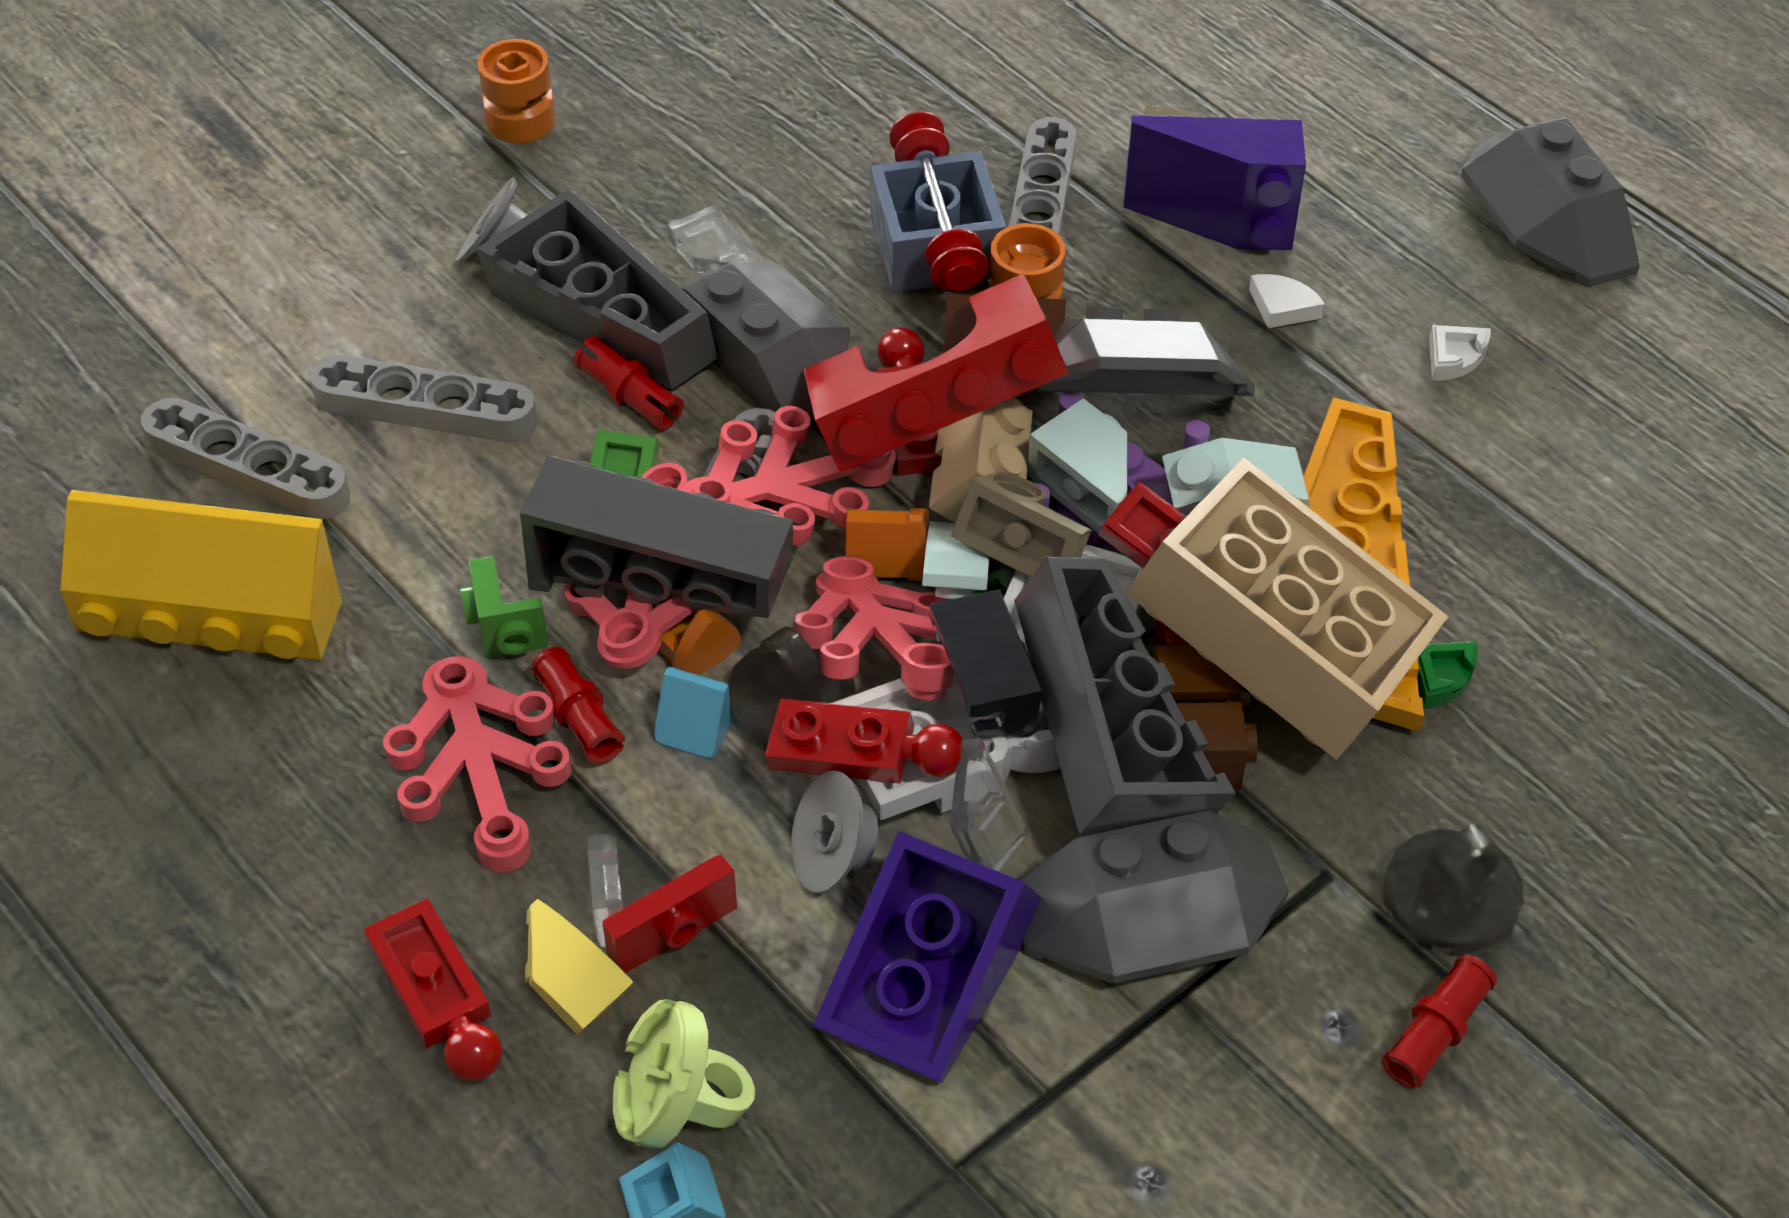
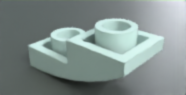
M930 521L922 586L936 587L935 596L948 599L974 595V590H987L989 556L951 537L956 523Z

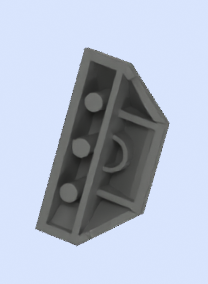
M1567 117L1480 139L1464 165L1461 177L1515 248L1552 268L1575 274L1574 280L1587 287L1638 273L1640 264L1623 186Z
M730 263L700 273L678 285L707 312L718 356L713 363L761 408L776 412L784 406H796L809 414L811 419L809 428L816 425L804 369L847 351L850 327L779 263Z
M1087 307L1086 319H1067L1052 333L1069 374L1030 390L1254 396L1255 384L1200 322H1180V310L1144 309V321L1123 320V308Z
M1209 810L1075 838L1023 877L1020 881L1025 882L1041 896V900L1021 945L1024 954L1039 960H1043L1045 957L1067 969L1112 984L1248 955L1267 928L1277 909H1280L1287 899L1289 890L1266 835Z

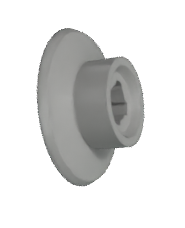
M514 177L504 184L481 214L456 256V261L464 262L477 251L476 248L528 215L511 203L517 186Z
M827 771L810 784L800 801L793 823L791 854L796 875L804 888L815 893L824 892L837 886L849 871L863 869L872 858L877 844L878 822L875 812L869 805L862 804L856 785L840 771Z

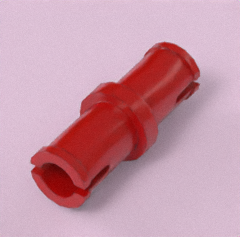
M591 336L582 343L594 352L593 354L599 358L598 360H593L582 350L577 349L573 362L575 367L584 371L608 389L609 398L620 406L629 405L660 431L668 430L675 422L664 415L665 413L658 409L659 406L665 407L676 417L680 418L684 409L683 400L649 377V370L642 363L636 360L628 361L605 344L598 336Z
M551 647L539 653L532 662L535 668H531V672L551 698L554 717L558 723L565 728L571 729L590 762L598 764L612 760L623 750L624 745L622 742L625 741V737L620 729L616 728L604 710V697L595 683L584 680L565 648Z
M1464 954L1462 957L1459 956L1431 996H1423L1412 1008V1022L1390 1051L1386 1052L1381 1058L1384 1070L1396 1082L1410 1089L1420 1088L1425 1082V1077L1448 1046L1460 1044L1468 1033L1466 1022L1488 992L1497 985L1496 975L1486 963L1468 954Z

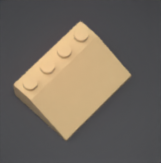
M1244 457L1161 543L1126 592L1128 596L1144 607L1151 617L1168 626L1192 645L1203 658L1221 668L1245 687L1256 700L1269 706L1298 729L1309 742L1322 748L1335 760L1342 755L1380 710L1449 617Z

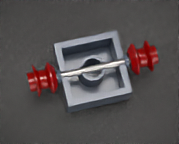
M919 111L901 117L892 126L889 134L896 162L870 166V217L892 293L938 287L948 292L968 290L980 281L990 279L991 242L997 233L1006 228L982 153L979 151L948 155L950 145L944 134L943 123L939 117L932 113Z

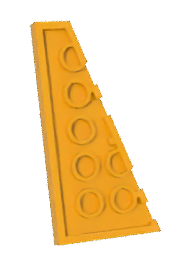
M1333 397L1304 473V480L1311 504L1308 507L1410 586L1405 540H1402L1401 497H1398L1396 485L1397 459L1392 413ZM1418 658L1373 717L1374 719L1420 732L1424 719L1423 701L1422 698H1419Z

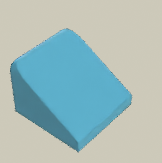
M667 667L663 676L655 724V742L706 759L714 758L731 726L729 685L680 669Z
M679 1142L619 1178L630 1218H726L707 1157Z

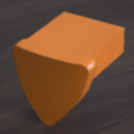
M910 508V512L847 509L846 556L861 558L871 563L874 568L873 575L875 577L908 578V582H922L929 527L928 509Z
M671 596V597L667 598L666 600L662 601L659 605H661L662 603L666 602L667 600H669V599L672 598L673 596ZM702 609L697 614H690L664 632L658 651L672 664L673 668L699 675L731 655L740 646L742 638L738 629L722 614Z

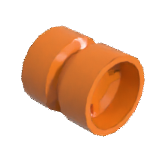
M523 39L502 40L491 44L482 51L478 58V70L486 125L489 132L503 142L516 144L528 143L544 137L552 130L555 123L546 51L540 45Z
M1027 223L1008 226L997 233L991 242L989 288L1024 273L1036 298L1062 299L1066 245L1061 236L1050 228Z

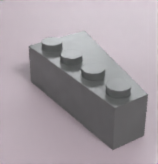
M570 188L476 248L493 296L582 343L591 336L600 337L605 344L628 361L636 360L648 368L649 377L671 390L718 358L707 312Z
M550 455L547 456L520 512L529 590L550 592L553 583L575 585L574 589L577 596L600 598L605 589L630 591L638 603L659 605L661 601L669 596L683 597L691 609H706L714 612L769 618L793 557L792 519L780 517L765 509H750L720 501L708 494L690 493L663 486L644 477H629L599 469L584 461H569Z
M1046 557L1015 598L1014 602L1032 667L1042 689L1041 699L1079 835H1092L1207 810L1217 814L1232 799L1236 792L1224 772L1215 775L1202 751L1208 744L1196 720L1186 722L1170 693L1175 682L1164 662L1157 663L1147 652L1140 639L1146 630L1107 560L1101 558Z

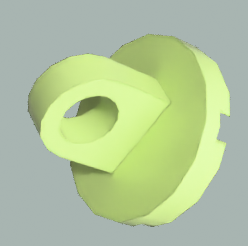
M664 999L654 1003L641 1015L627 1039L625 1052L632 1053L634 1056L629 1072L619 1070L618 1076L615 1078L613 1115L618 1133L624 1139L650 1149L663 1148L679 1134L687 1120L717 1128H726L734 1125L754 1101L755 1087L751 1076L739 1062L722 1052L708 1049V1029L704 1014L692 1004L682 1001L675 1002ZM707 1081L717 1085L727 1098L713 1091Z

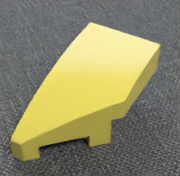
M537 899L527 910L526 924L529 925L525 983H529L540 997L579 1036L630 988L633 981L581 931L548 905Z

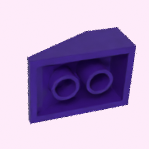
M1132 115L1123 207L1236 249L1292 250L1306 169L1302 120Z
M898 831L813 1026L939 1083H943L1015 961L1041 896L1025 882Z

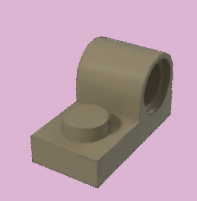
M998 472L971 479L951 537L1032 577L1046 557L1081 558L1091 529L1043 506L1046 494L1038 485L1019 476Z

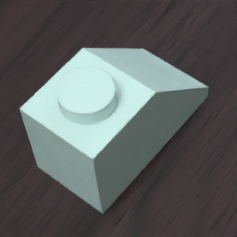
M1083 398L1030 434L1027 476L1035 483L1048 487L1051 496L1099 533L1104 522L1127 496V431L1120 426L1116 419L1108 414H1103Z
M1219 438L1162 456L1173 506L1185 516L1192 512L1243 457L1307 507L1311 506L1295 447Z

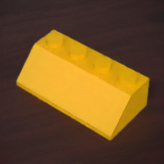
M71 490L67 498L60 591L75 631H83L95 636L116 635L148 639L160 644L174 642L207 646L219 651L240 650L265 653L284 659L298 657L322 660L342 604L322 519Z

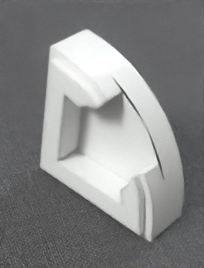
M1251 275L1249 291L1268 329L1322 319L1325 304L1318 294L1305 284L1280 275Z
M1432 325L1429 338L1432 381L1459 378L1477 368L1485 357L1491 329Z

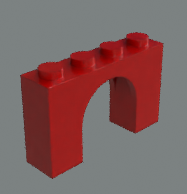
M1024 273L968 297L977 317L974 329L959 344L925 363L900 371L875 373L869 370L859 346H856L804 369L815 421L839 472L1069 374L1049 324Z

